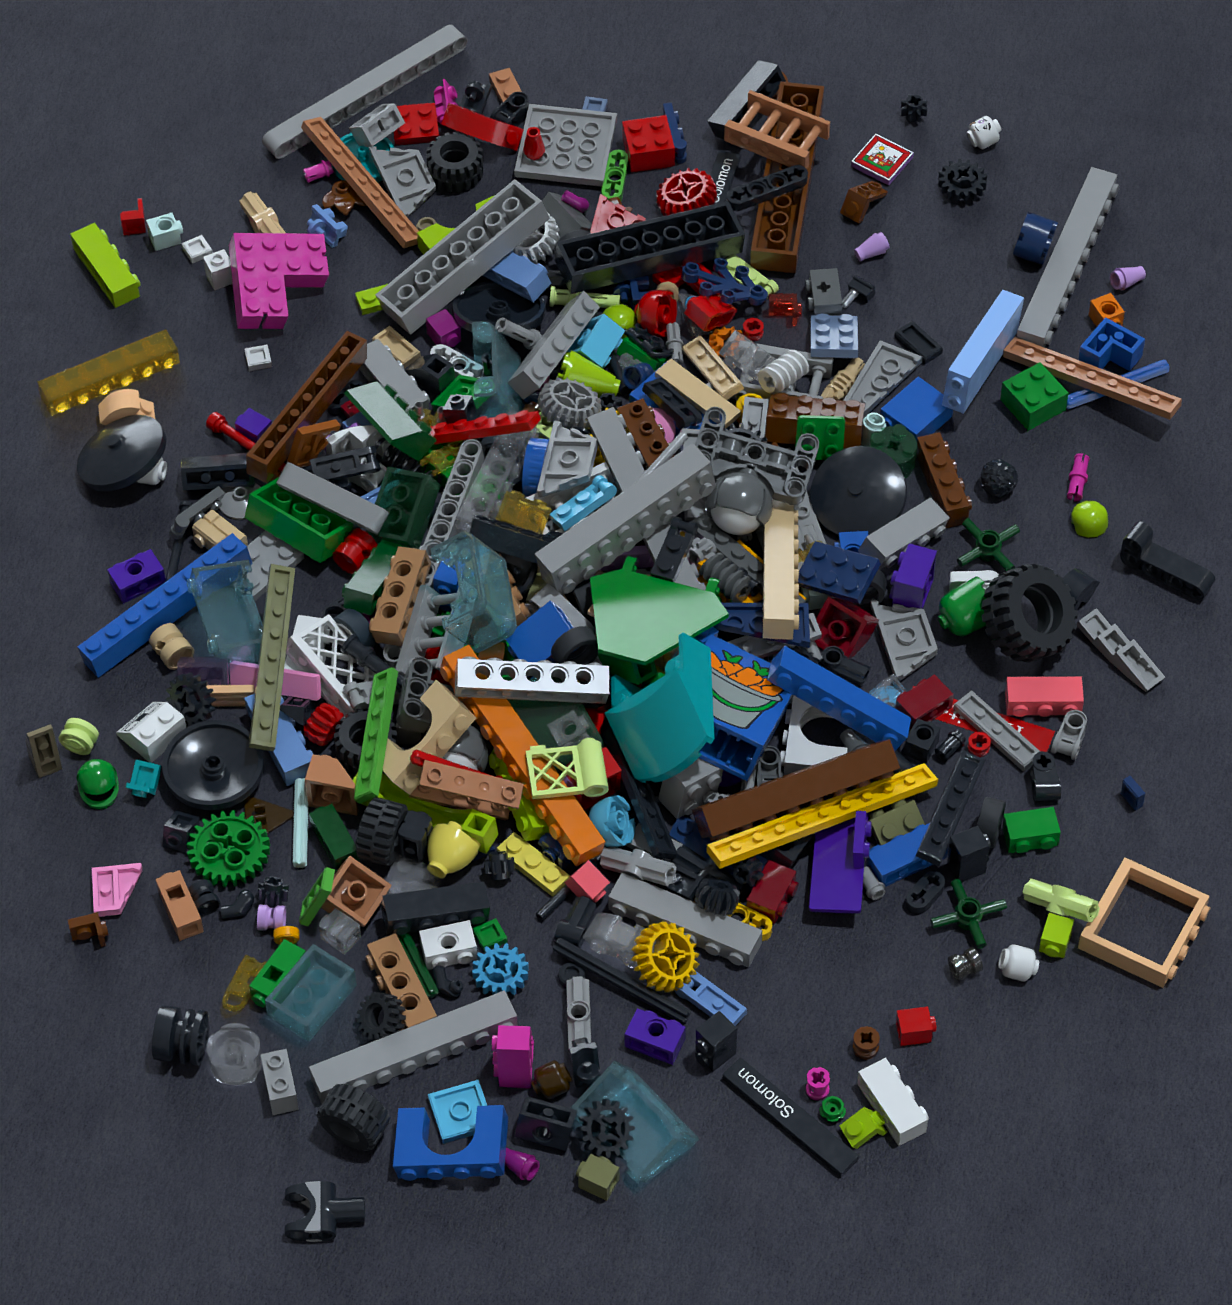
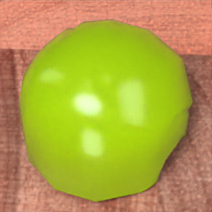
M624 304L612 305L602 313L623 329L626 328L628 330L637 323L634 311Z
M1083 501L1073 508L1071 522L1074 524L1078 535L1088 538L1098 537L1105 533L1108 527V514L1105 507L1098 502Z

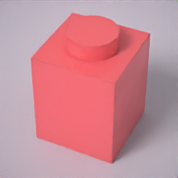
M588 860L564 883L577 897L585 896L596 903L607 893L604 888L610 882Z

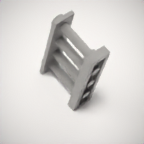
M741 341L739 363H744L740 382L744 389L730 399L738 400L742 395L753 393L760 395L763 399H768L769 405L771 394L778 393H768L760 385L749 384L753 365L766 367L791 349ZM797 351L808 362L809 372L806 375L813 376L809 393L794 392L797 380L780 393L799 397L807 395L812 398L823 399L822 396H818L822 377L831 379L833 357H811V353Z
M460 580L457 593L440 595L429 585H420L395 669L404 677L411 661L415 657H425L427 648L441 647L438 658L428 660L432 664V669L440 671L443 657L464 647L479 595L477 589L467 581ZM453 604L451 615L437 616L440 605ZM447 625L444 637L430 638L433 627Z

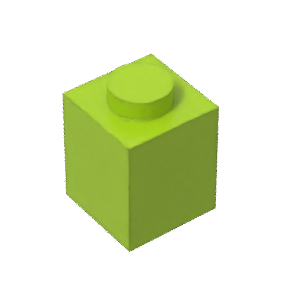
M1049 913L1041 937L1039 952H1043L1050 957L1064 958L1072 934L1074 919Z

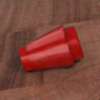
M537 127L527 129L523 146L524 154L531 160L541 158L545 152V145L540 130Z

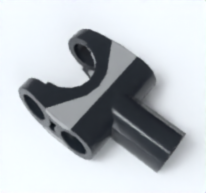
M305 1182L291 1185L285 1189V1199L287 1201L304 1205L310 1210L302 1219L285 1225V1236L292 1240L309 1242L330 1241L336 1238V1223L365 1222V1198H336V1185L332 1182Z

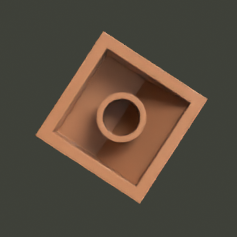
M313 754L305 777L308 806L319 808L333 804L337 812L357 816L359 812L358 802L354 800L356 786L338 759L328 755L319 756Z
M349 856L334 875L332 891L321 908L336 919L364 927L381 903L382 895H386L392 885Z

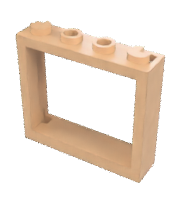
M1124 858L1098 903L1100 908L1098 916L1093 922H1088L1081 933L1078 949L1164 988L1168 978L1172 980L1178 970V966H1176L1178 960L1183 961L1189 950L1187 946L1189 940L1194 941L1200 929L1197 925L1200 920L1205 921L1207 918V914L1211 907L1207 906L1209 895ZM1129 879L1194 908L1163 965L1097 936Z

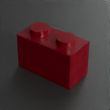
M934 674L928 679L921 680L910 691L901 693L896 699L895 709L911 717L909 727L911 730L917 719L931 722L951 709L954 694Z
M768 860L762 871L764 876L757 880L747 899V907L767 916L772 921V924H775L779 916H784L788 907L787 900L789 896L794 897L799 883L796 882L797 871Z

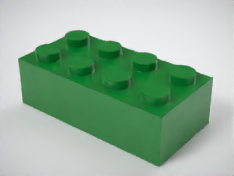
M278 478L249 494L244 518L319 563L331 557L337 547L342 542H345V538L353 530V523L276 484Z

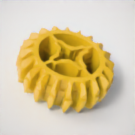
M654 923L649 925L648 928L643 929L640 932V936L634 940L637 945L633 946L631 950L636 953V956H633L631 960L637 962L638 965L634 971L641 972L639 980L647 979V987L655 986V991L664 990L667 993L673 990L677 991L679 990L678 988L684 986V983L688 984L691 982L689 974H697L694 969L700 964L695 961V958L700 954L694 952L693 948L697 944L689 941L691 938L690 934L684 935V927L676 928V923ZM656 940V944L654 945V953H652V946L654 941ZM679 961V967L675 974V970L677 969V962Z

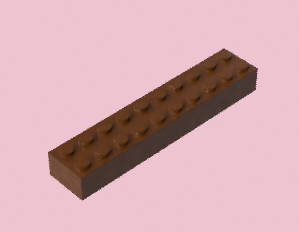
M780 81L777 101L821 117L824 104V86ZM777 120L772 128L771 137L779 139L789 125ZM797 129L788 143L800 147L809 133ZM818 137L808 150L807 184L802 188L762 202L758 206L750 266L754 269L796 273ZM767 158L764 177L789 167ZM776 181L773 182L772 185L775 187H781L783 183Z

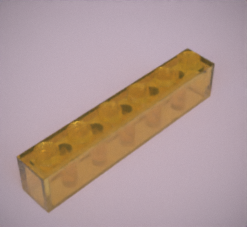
M165 329L38 381L40 397L51 416L64 412L69 408L86 403L98 396L108 394L115 389L127 386L132 382L179 364L178 348Z

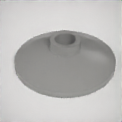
M255 483V486L222 488L225 494L221 500L222 506L219 508L220 511L231 519L245 520L249 494L261 487Z

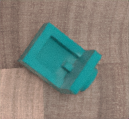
M136 760L131 782L126 783L125 788L132 790L131 795L146 798L147 794L155 795L162 766Z

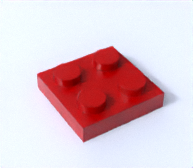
M435 103L397 106L405 124L393 131L395 146L436 141L439 131Z

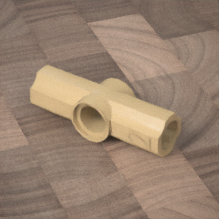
M250 191L239 200L240 206L249 217L255 233H286L280 226L274 210L271 207L267 208L257 193Z

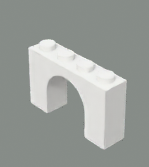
M793 695L790 701L792 709L786 710L785 724H789V730H784L782 745H787L786 751H781V766H784V776L847 753V748L815 744L803 735L801 728L808 721L819 717H833Z

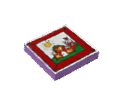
M875 134L851 161V167L890 185L913 159L914 152Z

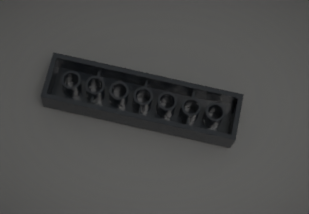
M729 201L556 242L555 262L570 294L681 268L689 262L697 264L742 253L745 233Z

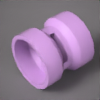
M259 905L257 913L258 930L266 931L268 928L276 929L286 926V906L277 905L275 908H270L268 905Z

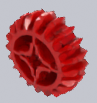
M689 168L684 172L679 170V173H671L670 178H664V183L659 184V190L656 191L657 205L663 216L714 205L717 200V187L713 178L706 174L705 171L700 172L697 168L693 171Z

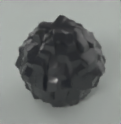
M1002 459L991 460L983 466L981 471V486L991 496L1003 497L1016 487L1018 473L1014 466Z

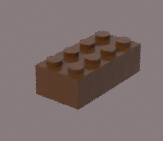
M785 393L771 394L766 417L765 437L767 442L776 441L777 443L795 444L797 418L800 415L841 416L845 418L843 449L860 446L865 403H860L856 400L819 399L807 395L799 397L789 396Z

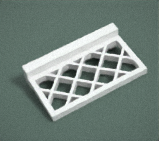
M327 615L301 633L292 635L287 641L286 654L300 671L320 674L322 697L328 704L338 708L344 714L343 717L347 718L348 713L351 711L357 713V710H353L350 704L351 699L349 696H346L343 690L345 684H341L337 680L336 674L347 676L348 684L352 682V677L362 679L364 682L373 681L375 673L366 666L363 667L364 673L353 671V663H357V660L349 654L337 653V644L343 645L348 636L333 618ZM327 624L333 631V636L321 634V627ZM303 638L316 639L315 647L308 646ZM321 640L331 642L332 651L320 649ZM320 655L331 657V666L325 665L320 660ZM336 659L348 661V670L337 668Z

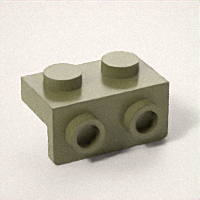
M905 799L890 804L892 807L890 810L884 812L881 808L868 814L870 817L868 821L872 823L871 831L877 845L882 846L898 835H905L912 832L917 826L925 825L915 800L906 802Z

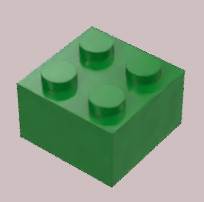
M1039 362L1002 382L1000 400L1029 431L1066 411L1069 393L1044 365Z

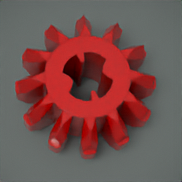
M328 703L321 704L319 707H316L307 720V724L304 727V736L319 746L327 745L334 738L336 725H340V719L344 714L335 706H331Z

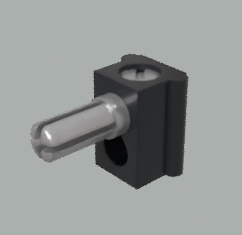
M855 275L848 284L849 293L842 300V307L847 308L856 297L868 303L875 296V286Z

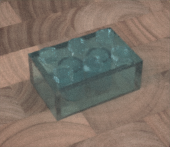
M313 944L265 999L267 1015L309 1042L357 986L355 970Z

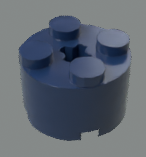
M1028 212L1013 255L1043 265L1058 222Z

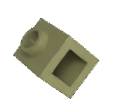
M590 1154L587 1161H582L577 1169L578 1186L580 1189L608 1201L620 1180L619 1167L603 1156L597 1157Z

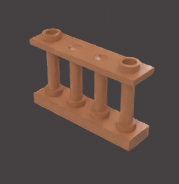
M750 90L748 92L747 107L749 110L739 123L728 120L725 124L724 141L788 167L801 165L808 169V150L817 137L829 139L830 121ZM757 112L769 117L759 131L748 127ZM777 120L789 125L779 139L768 135ZM797 129L809 133L800 147L788 143Z
M424 760L419 785L409 795V798L460 810L474 809L497 819L507 820L510 812L508 807L519 808L524 784Z

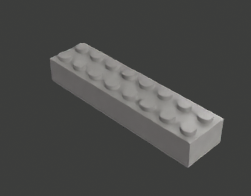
M514 179L375 294L384 312L411 335L426 322V318L440 311L550 219L543 202Z
M694 443L536 552L535 557L542 579L546 584L553 586L562 596L572 592L582 581L590 579L602 567L610 565L622 553L630 551L639 541L650 537L662 525L670 523L674 516L690 509L702 497L710 495L716 488L711 462Z

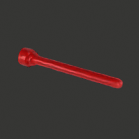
M214 412L208 417L206 427L214 433L223 432L249 451L256 444L229 426L226 418L220 413ZM283 463L278 469L280 472L283 471L286 463Z

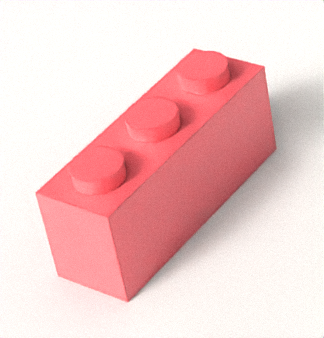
M1082 676L1007 677L1005 687L1007 715H1015L1017 717L1040 715L1047 717L1050 715H1066L1071 710H1080L1082 712L1084 703Z

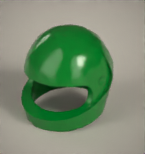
M102 759L87 761L78 770L76 776L79 793L89 807L94 809L107 808L116 801L118 796L119 784L116 769L111 763ZM114 786L112 795L103 801H93L84 794V792L91 795L103 794Z

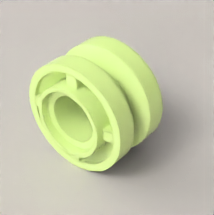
M70 718L67 720L64 730H62L59 736V742L73 753L88 755L91 753L93 744L99 737V732L92 724L85 720Z

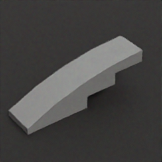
M1097 608L1077 622V627L1116 668L1145 692L1165 678L1134 639L1129 641L1116 624L1111 626Z

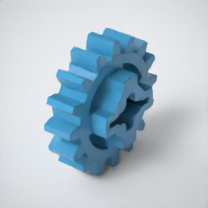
M495 943L494 949L491 950L486 946L485 954L477 953V961H473L472 975L473 979H476V987H482L484 994L492 991V995L505 990L506 994L510 991L515 995L516 987L523 989L524 980H528L529 966L528 962H525V954L518 955L517 947L509 950L507 943L503 948H499L498 943Z

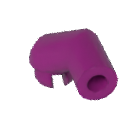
M568 190L561 197L562 201L581 213L589 208V203L585 198L578 197Z

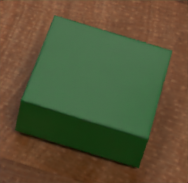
M496 918L473 928V933L484 953L486 946L492 950L495 943H498L499 946L508 943L507 936Z

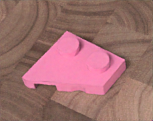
M141 863L92 868L94 913L98 912L99 917L122 913L142 873Z

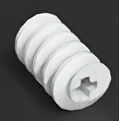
M789 350L761 369L758 373V380L765 392L780 393L785 388H788L790 384L795 383L796 380L809 372V365L801 353L796 350Z

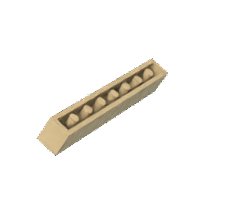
M772 499V516L763 529V638L793 640V631L799 628V615H795L799 611L798 510H794V505Z

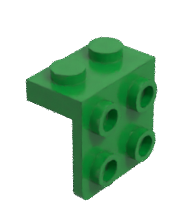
M800 415L797 418L794 451L798 439L806 433L815 435L819 440L816 460H826L834 453L842 450L844 446L845 418L841 416ZM805 444L802 446L806 451L813 450L811 445Z

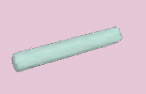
M297 778L295 780L293 866L295 868H305L307 866L308 799L305 778Z

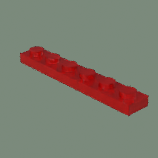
M523 410L513 415L503 413L492 418L482 416L472 421L461 419L451 424L441 422L435 426H430L432 428L430 433L437 439L434 444L531 431L541 418L538 411L528 412Z

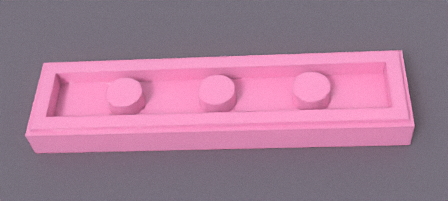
M240 661L229 663L231 685H254L256 688L258 664ZM284 669L281 695L319 700L321 698L320 674Z

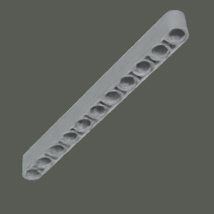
M453 25L443 27L271 129L263 136L262 144L276 158H284L312 141L301 128L303 121L322 117L331 129L460 53L468 43L467 38Z
M475 439L466 440L459 449L422 550H426L431 561L428 572L431 575L427 576L424 585H429L433 589V577L443 556H450L484 465L485 459L481 443ZM386 644L383 650L385 662L395 669L398 659H392L399 657L402 646Z

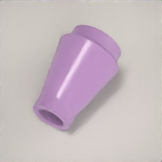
M882 232L874 233L859 247L854 249V253L858 260L862 261L886 253L890 246Z
M1142 266L1116 268L1110 274V282L1114 289L1125 290L1136 282L1145 279L1146 273Z

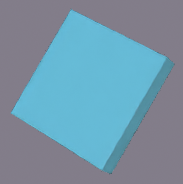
M479 1080L428 1094V1100L443 1144L474 1135L477 1106H487Z

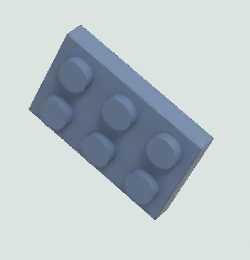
M824 313L811 315V357L858 358L857 316L849 314L831 316Z

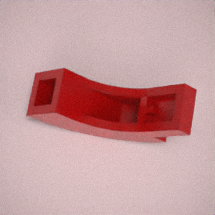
M448 103L441 123L464 134L516 151L524 131L522 128L486 117Z

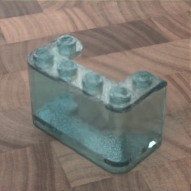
M468 531L461 532L430 548L432 559L436 562L443 561L444 564L453 568L457 573L460 598L450 603L453 611L449 618H442L443 629L466 646L470 645L476 653H480L509 638L515 632L517 622L505 559Z

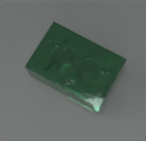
M387 467L375 505L388 511L389 515L378 535L368 530L366 532L373 537L377 544L383 539L409 548L419 549L441 485L429 474Z

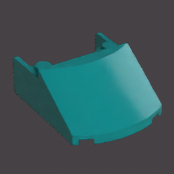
M684 632L679 634V655L667 662L665 676L641 689L616 674L611 677L612 708L606 711L605 715L636 780L642 783H646V781L656 783L669 779L693 764L701 756L700 749L706 742L711 744L714 741L711 649Z

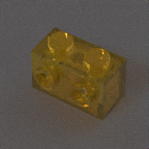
M515 490L511 492L506 491L495 519L542 534L552 508L547 507L548 504L541 500L534 499V501L524 498L525 495Z

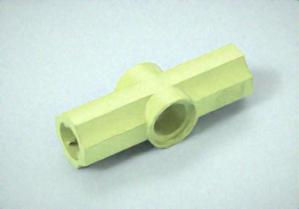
M1030 879L1024 886V900L1047 907L1046 910L1064 916L1070 915L1087 922H1093L1098 916L1100 909L1098 901L1076 894L1075 890L1059 885H1050L1035 879Z

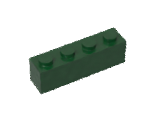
M383 539L377 547H373L370 556L363 560L360 569L353 573L350 582L345 583L342 589L344 608L372 615L376 609L378 598L382 596L384 579L389 575L392 556L396 555L398 546L409 547Z

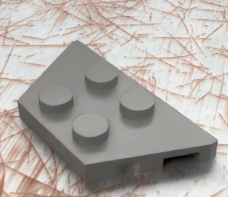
M375 146L369 147V153L391 199L408 218L436 191V185L419 150L390 148V151L376 150Z
M554 421L537 489L538 497H545L589 482L598 448L597 438L588 434H582L574 428L569 430L562 427L561 422Z
M873 600L870 607L873 616L879 620L877 628L895 681L900 682L937 655L938 648L924 609L906 608L898 604H893V607L878 605L879 601Z

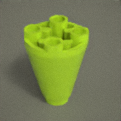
M570 350V352L565 353L561 362L563 373H558V378L562 380L568 378L571 381L576 379L579 383L584 382L586 387H592V392L598 393V398H600L602 393H615V396L617 395L621 380L615 379L616 376L574 351Z

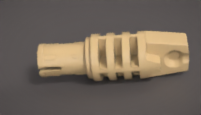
M853 358L844 370L838 371L821 395L823 399L833 398L842 401L854 384L855 378L865 366L864 361L860 358Z

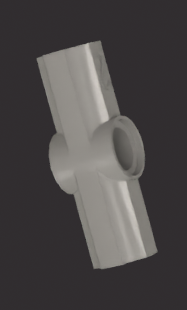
M616 847L604 848L600 855V865L602 868L625 873L642 881L647 880L668 886L673 884L676 878L677 867L674 863L653 858L650 854L640 849H634L631 852Z
M573 977L566 981L569 1054V1048H572L571 1041L586 1037L588 1042L591 1043L589 979L583 977ZM576 1015H582V1016H584V1017H582V1018H575L574 1016H576Z

